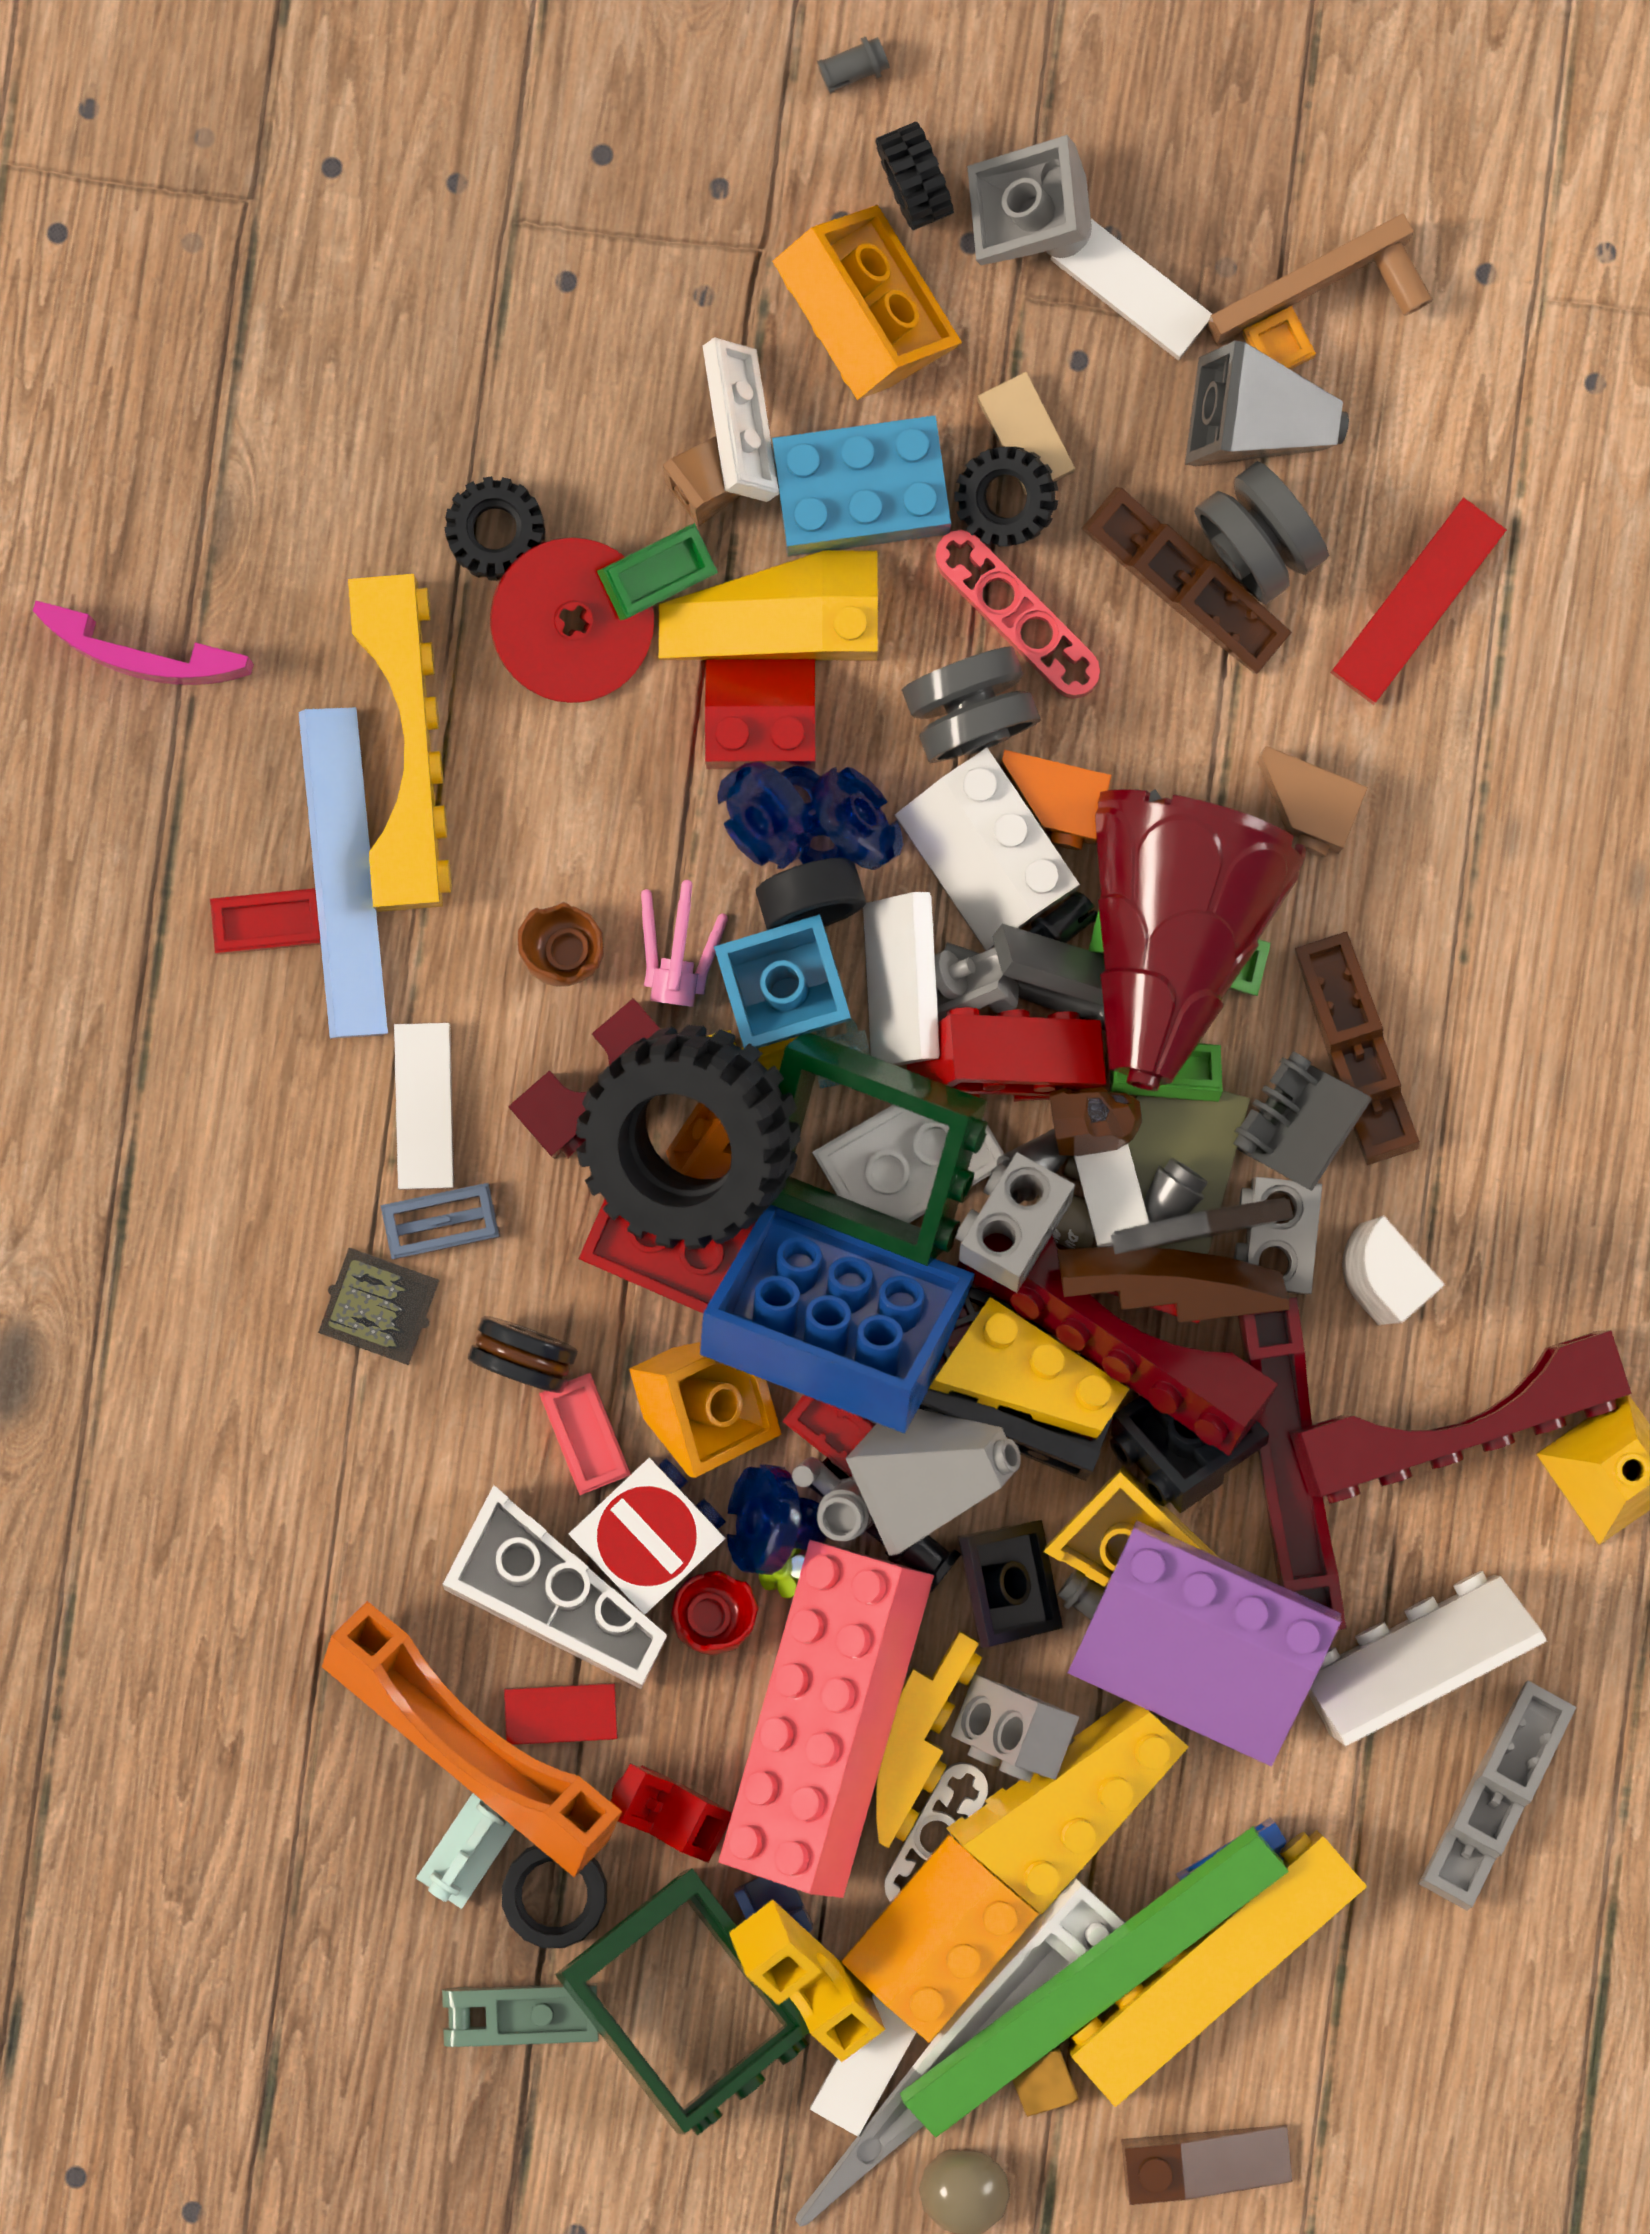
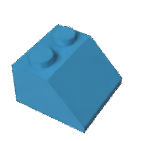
M820 914L714 946L744 1048L750 1043L758 1049L852 1020Z

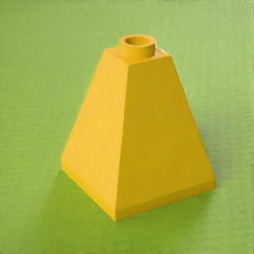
M1630 1395L1615 1399L1618 1406L1617 1409L1586 1418L1536 1453L1540 1462L1598 1545L1650 1510V1424ZM1627 1461L1628 1473L1626 1477H1624L1622 1473V1467L1624 1463Z

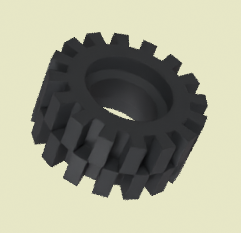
M915 121L875 139L876 148L881 158L882 167L886 172L888 183L892 187L897 204L900 205L901 213L913 231L954 214V207L950 200V192L945 185L944 175L940 171L938 160L932 152L930 142L926 139L925 132L920 128L918 122Z
M1016 446L988 449L981 452V455L972 458L965 465L967 467L965 472L959 474L956 482L960 484L959 490L954 492V502H959L960 511L956 512L959 519L964 520L968 525L966 530L971 535L979 536L981 538L980 541L986 544H997L998 546L1022 544L1040 535V532L1045 527H1048L1053 520L1051 515L1054 510H1057L1058 500H1055V491H1058L1057 481L1053 482L1050 475L1053 471L1049 465H1044L1039 460L1041 457L1034 452H1027L1024 448ZM1004 474L1018 478L1025 486L1027 492L1025 507L1018 515L1012 518H1003L996 515L990 509L986 498L990 483L996 477Z
M491 476L483 477V482L475 484L472 481L465 485L466 490L462 494L457 492L452 499L453 505L451 509L447 508L445 516L447 523L444 528L451 552L463 568H467L472 575L478 578L481 575L487 577L489 581H498V577H502L518 557L545 540V527L539 504L529 494L528 489L521 484L519 486L513 484L511 479L502 477L501 480H493ZM489 509L505 510L516 521L517 529L514 539L507 546L500 549H489L482 546L474 535V525L477 518Z

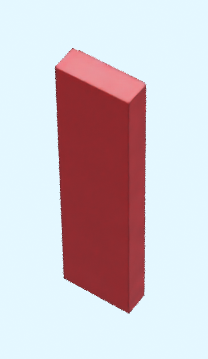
M1463 497L1330 673L1372 705H1375L1507 529Z

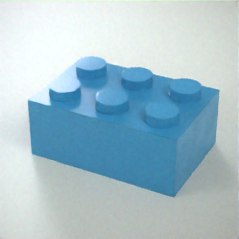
M936 415L772 438L788 557L817 553L823 550L833 551L941 536L950 533L951 519Z

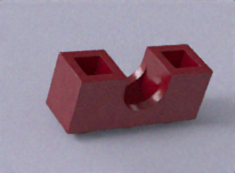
M632 998L596 1029L592 1036L606 1051L610 1065L642 1037L648 1039L657 1030L661 1029L636 1000ZM550 1070L508 1106L554 1159L561 1152L568 1159L577 1153L576 1149L586 1141V1138H579L577 1136L576 1127L578 1117L586 1110L582 1102L587 1092H575L566 1088Z

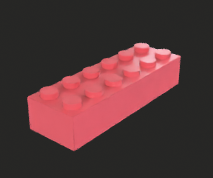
M809 1540L718 1861L719 1863L808 1894L844 1897L934 1575L843 1547Z

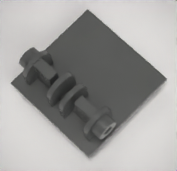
M1293 1051L1288 1059L1282 1057L1279 1062L1281 1065L1270 1080L1276 1086L1275 1089L1266 1085L1263 1086L1262 1091L1269 1096L1267 1101L1263 1103L1255 1099L1252 1103L1260 1112L1258 1113L1251 1109L1242 1125L1234 1131L1238 1134V1137L1233 1144L1237 1147L1238 1151L1313 1191L1372 1098L1312 1066L1308 1059Z

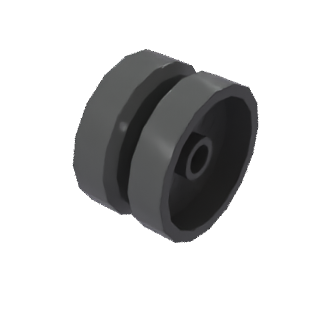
M1257 461L1235 477L1234 492L1237 500L1226 493L1217 491L1199 504L1194 512L1206 537L1233 575L1259 602L1267 605L1290 586L1289 573L1286 566L1297 573L1307 575L1328 559L1329 552L1317 527L1293 493L1265 464Z
M1013 646L986 651L928 673L901 689L912 717L928 719L947 714L927 725L919 735L930 763L942 762L962 755H970L985 748L993 747L1041 721L1030 692L1013 691L996 696L1014 686L1024 675Z

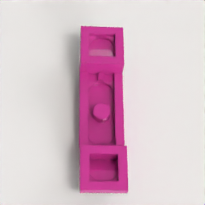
M35 600L33 612L53 633L82 655L117 672L139 679L176 685L214 684L235 680L252 673L254 663L248 656L199 643L194 644L190 662L185 663L94 639L92 636L96 622L89 614Z

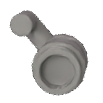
M815 1457L806 1458L792 1472L793 1482L797 1486L807 1487L813 1484L824 1495L818 1506L817 1520L819 1528L828 1538L836 1541L853 1540L874 1524L854 1477L840 1480Z

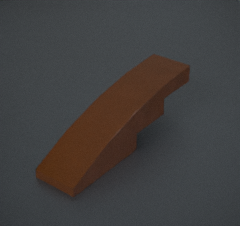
M1115 487L1081 528L1162 600L1255 674L1259 673L1292 633L1216 562L1204 558L1168 524L1160 523L1121 487Z
M1347 931L1295 948V954L1336 1079L1372 1098L1353 1127L1366 1164L1371 1165L1419 1149V1139L1401 1093V1083L1383 1037V1026Z
M1113 1246L1057 1250L1058 1268L1064 1297L1118 1291L1121 1310L1175 1304L1178 1322L1290 1310L1289 1297L1282 1272L1233 1258L1168 1248H1147L1118 1254L1114 1253Z

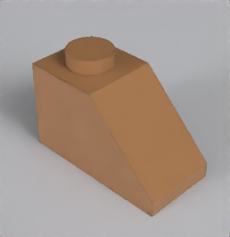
M716 436L671 458L662 465L666 485L698 527L741 496L725 491Z
M1265 746L1257 763L1286 831L1298 837L1297 844L1304 845L1307 852L1321 857H1327L1329 850L1338 854L1344 848L1368 787Z

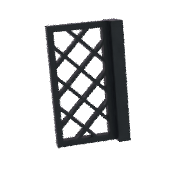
M971 1286L963 1305L967 1316L958 1319L953 1330L970 1323L972 1324L980 1311L975 1312L971 1302L984 1307L990 1297L1017 1315L1019 1314L1011 1305L999 1297ZM1022 1317L1023 1319H1025L1035 1327L1039 1328L1046 1334H1051L1031 1319H1026ZM948 1345L943 1353L945 1362L951 1355ZM1078 1354L1079 1356L1087 1360L1085 1356H1083L1082 1354ZM941 1369L936 1370L934 1377L931 1381V1384ZM929 1388L918 1408L1002 1427L1006 1438L1016 1443L1020 1455L1084 1481L1089 1478L1094 1470L1101 1452L1100 1449L1114 1416L1113 1414L1098 1438L1092 1437L1090 1440L1069 1430L1033 1420L1031 1415L1002 1405H999L996 1409L977 1403L978 1398L952 1390L946 1394Z

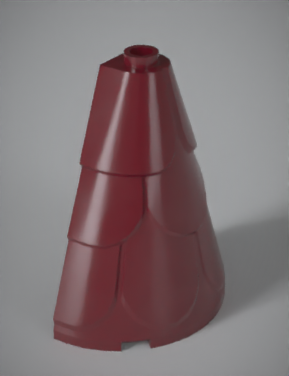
M1107 790L1100 793L1098 810L1095 813L1101 889V897L1098 899L1105 962V970L1100 975L1110 1070L1128 1075L1126 1083L1133 1087L1148 1091H1158L1161 1085L1173 1082L1224 1007L1222 998L1258 948L1259 938L1298 880L1299 870L1305 860L1306 848L1304 845L1297 843L1295 849L1292 848L1294 836L1287 831L1262 819L1228 807L1174 794L1172 799L1165 797L1149 802L1151 793L1146 790Z

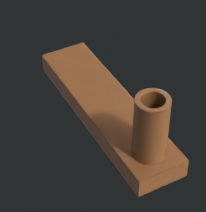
M1402 213L1212 314L1207 328L1218 345L1241 333L1243 329L1294 305L1372 262H1375L1403 315L1407 316L1414 313L1433 300L1404 248V245L1409 243L1414 231L1405 214Z

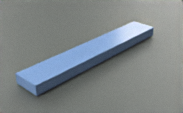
M357 708L304 709L298 713L330 1039L380 1036L388 1034L377 915L376 910L373 908L369 861L370 843Z

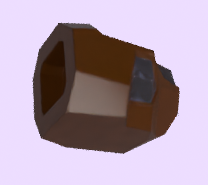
M1065 1087L1050 1092L1052 1118L1060 1155L1083 1156L1118 1150L1132 1141L1139 1131L1142 1123L1140 1101L1127 1093L1108 1091L1105 1087L1085 1089Z

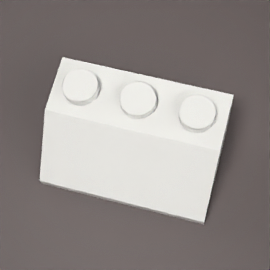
M985 748L943 776L895 814L896 819L985 951L995 946L992 936L1001 924L1020 929L1077 891L1080 885L988 748Z

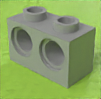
M1016 1152L1008 1167L999 1163L984 1189V1193L990 1197L980 1213L973 1209L970 1210L957 1232L956 1239L962 1242L960 1245L959 1261L1017 1293L1070 1206L1075 1184ZM1020 1188H1030L1038 1193L1041 1200L1032 1206H1022L1013 1200L1011 1194ZM998 1233L1007 1236L1012 1241L1013 1246L1004 1252H994L985 1246L983 1240L991 1234Z
M1255 1177L1252 1179L1251 1189H1241L1239 1205L1265 1201L1272 1193H1283L1292 1201L1293 1218L1284 1224L1270 1223L1247 1228L1246 1243H1236L1234 1259L1259 1266V1257L1266 1248H1278L1284 1252L1288 1260V1267L1283 1275L1287 1293L1312 1294L1322 1184L1317 1183L1313 1191H1310L1292 1180Z
M974 1674L951 1737L970 1745L968 1756L995 1767H999L1002 1760L999 1770L1027 1782H1031L1034 1773L1056 1780L1079 1716L1016 1688Z

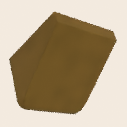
M1059 2046L1012 2080L1027 2117L1079 2101Z

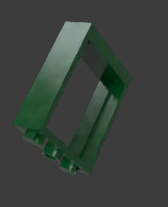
M813 1033L798 1036L785 1047L779 1069L784 1079L778 1087L782 1095L786 1093H792L797 1110L789 1117V1121L800 1124V1133L816 1075L947 1125L949 1129L921 1228L790 1176L785 1180V1188L771 1205L928 1266L943 1251L949 1252L954 1245V1239L960 1228V1221L954 1219L959 1203H963L966 1200L974 1181V1172L968 1170L972 1154L979 1152L987 1135L985 1130L988 1122L982 1120L987 1100ZM797 1145L792 1149V1151L796 1152Z
M692 1868L680 1873L554 1975L677 2134H686L692 2129L697 2136L723 2116L718 2107L735 2094L739 2100H742L762 2085L766 2078L761 2072L771 2063L779 2059L782 2065H784L805 2049L809 2043L804 2036L809 2033V2029L802 2014L790 1998H787L778 2005L746 1976L729 1934L737 1926ZM687 1901L783 2026L682 2108L586 1982Z

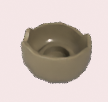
M950 2149L940 2153L924 2169L919 2187L923 2210L938 2226L955 2234H981L986 2232L1004 2216L1010 2198L1006 2173L998 2163L993 2161L992 2157L978 2151Z

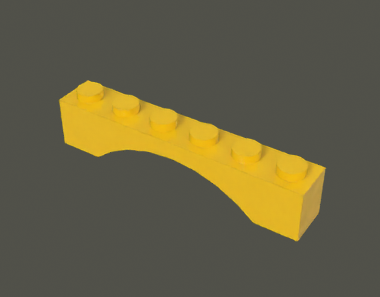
M414 574L348 579L352 634L356 641L377 662L386 676L399 707L404 734V772L398 799L384 831L369 851L373 908L377 912L443 907L442 893H451L452 884L449 860H439L438 839L447 838V819L445 805L435 806L434 784H443V766L441 751H431L429 730L439 729V715L436 696L427 697L425 676L435 675L432 642L423 643L421 621L431 620L428 588H418V581Z

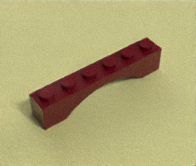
M991 1234L983 1240L985 1246L994 1252H1004L1013 1246L1012 1241L1003 1234ZM1053 1235L1017 1293L963 1262H958V1268L975 1274L974 1284L986 1288L1011 1305L1019 1315L1026 1319H1031L1056 1336L1064 1346L1085 1356L1101 1367L1109 1377L1124 1383L1150 1401L1158 1411L1169 1414L1195 1432L1203 1442L1217 1447L1228 1456L1231 1455L1263 1414L1278 1386L1276 1382L1233 1353L1187 1348L1145 1334L1117 1318L1090 1294L1064 1297L1058 1268V1249Z
M1297 1297L1289 1298L1290 1310L1239 1315V1327L1245 1362L1278 1384L1263 1414L1257 1420L1269 1433L1268 1444L1258 1450L1278 1585L1341 1613V1623L1338 1630L1347 1628L1339 1574L1333 1552L1323 1496L1309 1495L1289 1433L1312 1425L1305 1348Z
M1612 1330L1595 1331L1546 1347L1532 1370L1511 1393L1486 1411L1457 1424L1430 1430L1406 1431L1379 1426L1356 1416L1340 1415L1289 1433L1309 1495L1319 1497L1326 1495L1329 1503H1335L1361 1494L1358 1485L1377 1478L1381 1486L1406 1480L1412 1477L1410 1467L1430 1461L1432 1469L1462 1461L1464 1457L1461 1450L1479 1444L1482 1445L1484 1452L1515 1443L1513 1433L1533 1427L1535 1435L1562 1428L1567 1425L1564 1416L1584 1410L1586 1418L1613 1411L1618 1408L1615 1399L1632 1393Z

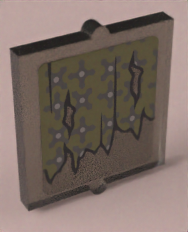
M349 1248L336 1284L330 1285L328 1288L331 1298L318 1333L410 1365L422 1329L430 1325L427 1315L440 1280Z

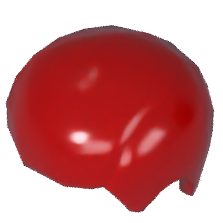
M710 1571L689 1578L675 1593L670 1618L680 1641L699 1653L714 1656L736 1650L752 1634L758 1606L752 1588L746 1581H739L723 1571Z

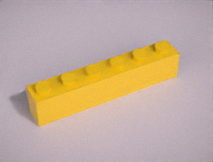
M1318 1830L1310 1836L1305 1832H1301L1281 1849L1279 1854L1284 1858L1283 1862L1289 1871L1120 1998L1115 2002L1116 2006L1100 2020L1098 2017H1095L1070 2036L1074 2041L1067 2048L1071 2057L1114 2107L1118 2106L1367 1887Z

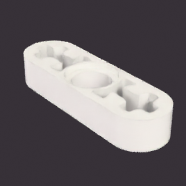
M959 1762L945 1769L886 1874L884 1886L886 1896L890 1902L900 1892V1886L894 1882L897 1875L909 1876L916 1864V1860L905 1858L909 1850L913 1848L924 1860H927L933 1853L926 1850L920 1842L922 1828L931 1821H942L948 1826L956 1821L945 1812L932 1810L937 1800H941L946 1807L950 1803L954 1790L948 1786L949 1780L952 1777L962 1779L966 1773L972 1774L974 1776L972 1786L978 1791L974 1799L970 1797L962 1799L956 1810L957 1813L966 1814V1818L982 1808L988 1795V1783L985 1775L977 1766L966 1762Z

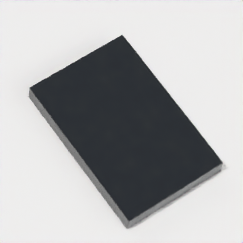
M1283 1197L1206 1210L1117 1230L1111 1235L1114 1253L1118 1254L1198 1240L1293 1218L1290 1199L1286 1200Z

